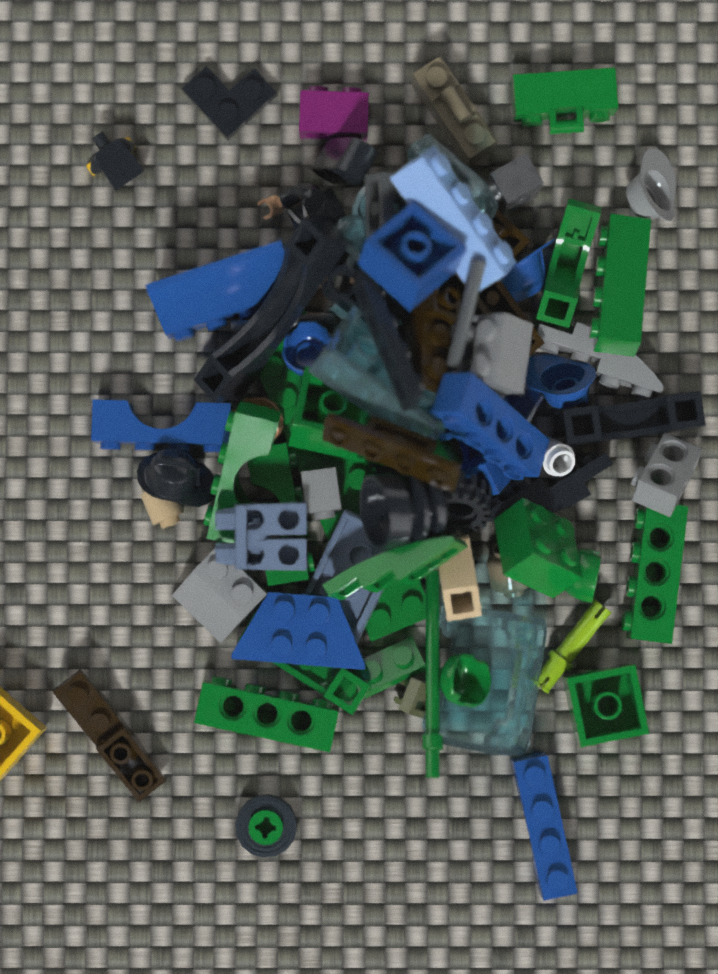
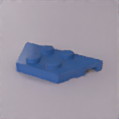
M268 592L231 656V659L366 669L365 660L356 643L341 601L336 598L320 595Z

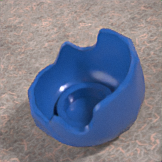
M316 321L298 322L294 331L285 336L282 357L288 369L299 376H303L305 366L325 370L332 362L335 346L328 330Z

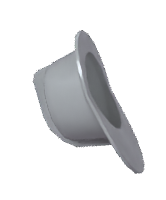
M649 148L643 153L640 173L626 187L630 216L651 220L661 218L665 221H671L675 216L676 177L669 159L662 151L656 148Z

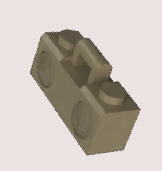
M441 56L413 73L411 85L467 168L495 150L498 142Z

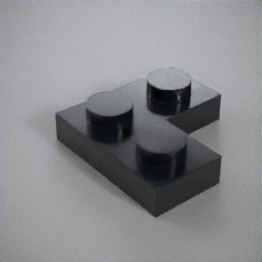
M207 66L181 88L182 92L227 141L277 97V92L255 68L230 90Z

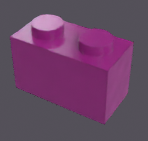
M310 86L308 90H300V139L328 140L354 137L367 141L369 93L362 92V89L357 87L342 88V92L328 91V88L324 86Z

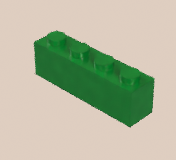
M610 214L607 225L600 227L598 246L603 247V256L597 257L595 276L600 277V287L595 286L592 298V307H597V318L592 317L589 329V338L595 339L594 352L635 357L641 344L651 219Z

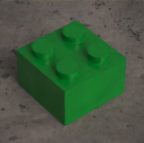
M524 498L494 519L504 576L551 598H555L583 578L580 555L577 551L574 536L575 529L572 522L568 519L560 517L546 510L541 505H536Z
M627 663L562 676L575 742L578 746L586 747L650 734L635 664Z

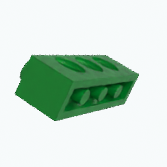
M643 505L641 508H636L634 528L639 529L637 542H632L630 550V562L635 563L633 576H628L626 583V596L631 597L629 611L624 610L621 626L622 631H626V638L672 644L689 506L677 505L671 517ZM655 528L662 530L666 537L664 545L660 548L654 547L650 542V533ZM652 562L657 563L662 572L661 577L656 582L650 581L645 574L646 567ZM648 596L653 597L657 602V611L652 616H646L641 609L642 601Z
M212 676L211 681L205 680L202 683L194 723L330 752L339 709L333 708L331 701L313 698L312 703L299 701L300 694L280 690L279 696L266 694V687L246 683L245 689L231 686V679ZM230 696L239 697L244 704L242 713L238 715L228 713L225 709L226 699ZM270 703L276 707L278 715L274 721L265 722L259 717L258 709L262 704ZM297 711H306L311 716L312 723L306 729H298L292 723V715Z

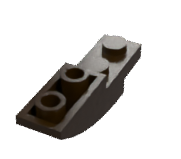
M456 272L409 311L404 341L409 347L411 358H413L412 368L414 373H419L424 389L436 394L444 374H448L447 360L449 356L450 325L457 322L460 311L461 278Z
M79 669L53 689V694L96 745L97 752L138 802L166 782V778L139 739L103 692H99L82 669Z

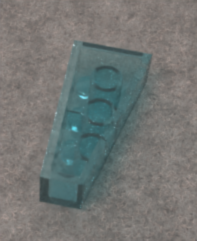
M353 305L336 326L308 372L370 416L374 415L436 440L446 428L443 425V421L431 412L437 394L424 389L417 407L402 412L368 326L360 318L362 312Z

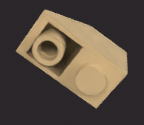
M469 535L457 537L464 540L468 547L438 567L447 621L482 616Z

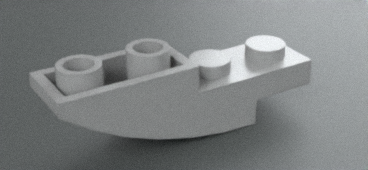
M576 322L572 326L570 334L539 324L536 328V331L545 342L539 348L540 350L551 354H558V351L571 354L570 359L588 364L591 361L596 362L595 372L596 377L600 378V384L618 389L619 385L631 388V394L644 399H651L652 396L657 397L662 394L663 384L638 356L630 357L594 352L595 339L589 338V326Z

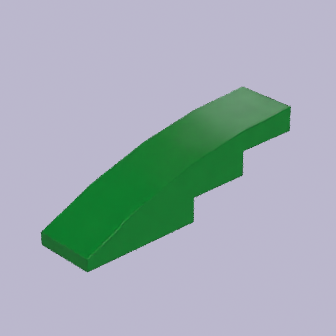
M454 536L418 541L383 552L356 564L322 585L329 597L339 600H345L361 588L378 593L395 580L412 586L466 549L468 545L464 540Z

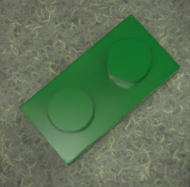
M411 636L364 658L366 663L365 670L352 669L355 675L371 685L365 696L366 699L426 671V664Z

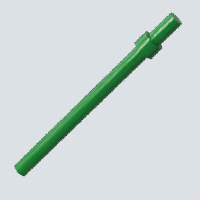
M435 570L426 575V734L422 735V750L426 751V778L429 779L440 778V751L443 750V735L440 734L439 687L440 574L439 571Z

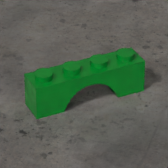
M243 401L240 402L235 412L230 410L225 426V431L231 432L228 444L222 443L218 457V463L223 464L221 475L215 474L210 493L216 495L214 506L208 505L203 525L209 526L206 539L221 543H234V530L215 529V510L234 508L236 503H255L245 494L241 487L239 470L248 460L270 454L275 441L281 411Z
M287 443L273 445L269 455L258 456L247 461L250 480L253 486L272 492L280 502L304 501L301 483L294 484L292 471L298 470L295 450H288ZM308 524L307 535H280V537L304 536L309 538ZM312 551L307 552L306 571L265 570L268 586L309 580V572H315Z

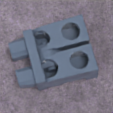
M306 502L236 503L234 508L215 510V529L234 530V543H215L216 563L234 565L236 570L306 571L307 539L304 536L271 537V535H307Z

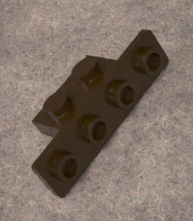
M333 413L327 414L322 436L324 441L361 455L368 460L396 469L403 474H408L431 483L436 487L451 492L455 490L461 465L434 454L438 445L437 440L372 415L365 427Z

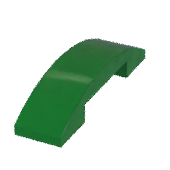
M256 612L254 613L246 628L242 632L241 636L237 640L238 642L240 641L241 637L243 636L244 632L246 631ZM274 663L351 715H354L371 688L370 684L346 668Z

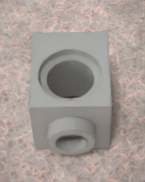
M336 467L301 472L304 498L307 503V515L314 514L315 520L336 517L335 511L342 510Z

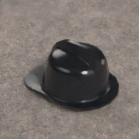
M176 447L166 448L158 453L146 456L139 463L136 472L138 483L152 497L186 506L201 507L207 505L215 496L210 494L214 480L213 475L203 464L193 460L191 455L185 450Z

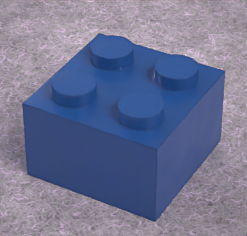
M413 201L365 241L357 265L411 311L457 271L467 247Z

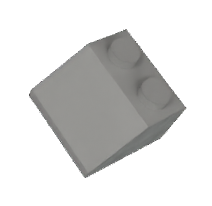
M214 548L190 573L172 596L222 643L265 599L268 593L244 569L236 570L234 565L216 563Z

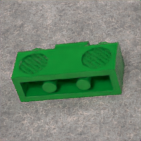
M615 68L513 74L511 79L513 123L522 122L523 127H537L542 125V121L548 119L549 135L584 132V118H589V121L593 123L605 122L610 120V116H614L618 110ZM575 115V119L556 120V116Z

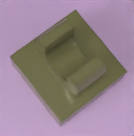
M412 677L410 680L406 679L400 682V684L407 686L403 698L394 697V702L400 705L398 710L426 719V682Z

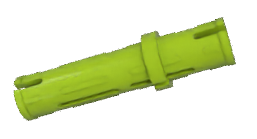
M594 599L593 603L556 650L552 649L549 652L550 658L531 681L549 694L566 670L570 671L573 664L571 663L612 612L606 607H602Z

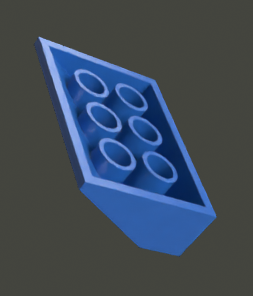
M281 240L146 284V290L167 338H175L176 342L184 341L194 337V331L205 327H207L208 331L217 330L228 325L226 320L238 316L240 320L251 319L267 298L280 273L285 253Z

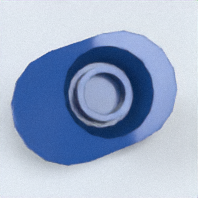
M555 238L520 262L514 264L510 271L500 279L516 303L535 295L544 285L547 274L542 250L556 240Z
M551 354L535 355L528 358L525 384L528 388L541 392L546 401L554 408L586 407L588 404L589 385L593 383L596 372L595 368L588 363Z

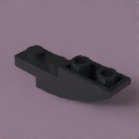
M595 452L577 462L580 469L574 473L555 476L548 482L551 487L548 489L540 478L532 482L528 477L512 487L515 494L503 501L499 495L492 500L490 522L494 523L495 518L522 498L536 505H541L552 513L576 504L591 495L584 482L610 467L613 463L606 453L597 457Z

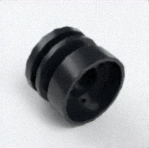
M391 472L368 475L363 480L359 498L360 516L366 536L375 548L383 550L401 547L407 542L415 543L442 536L446 523V504L442 488L401 472L398 475Z

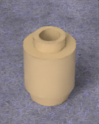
M142 489L143 494L140 496L153 526L160 524L161 528L165 529L181 522L179 516L185 513L182 504L152 497Z

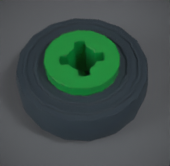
M271 794L257 795L248 800L239 810L235 822L236 836L242 847L252 855L262 858L275 857L286 851L293 843L297 832L296 815L291 805L281 797Z

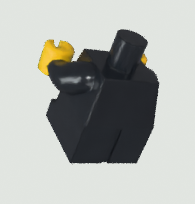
M102 131L92 138L99 151L94 153L91 162L86 167L92 176L102 172L113 190H118L144 172L131 153L136 146L130 137L118 138L110 142Z

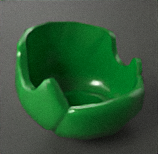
M581 548L577 551L580 555L583 578L565 591L577 600L592 603L601 557L598 556L599 551Z
M453 654L445 661L440 672L439 687L446 699L455 705L464 707H476L484 703L491 687L492 678L489 665L485 661L474 658L473 654Z

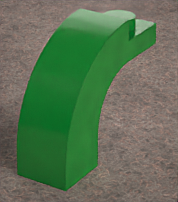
M568 198L546 271L547 276L542 287L537 309V320L570 327L579 298L584 267L602 207Z

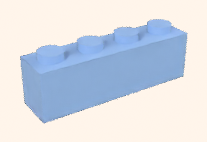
M435 145L402 166L390 178L408 205L413 201L417 203L467 247L456 271L465 285L472 259L486 262L479 291L504 277L514 266L516 261L513 258L511 248L507 243L501 241L493 229L490 218L480 211L472 199L469 188L459 181L451 169L448 158L443 153H440Z

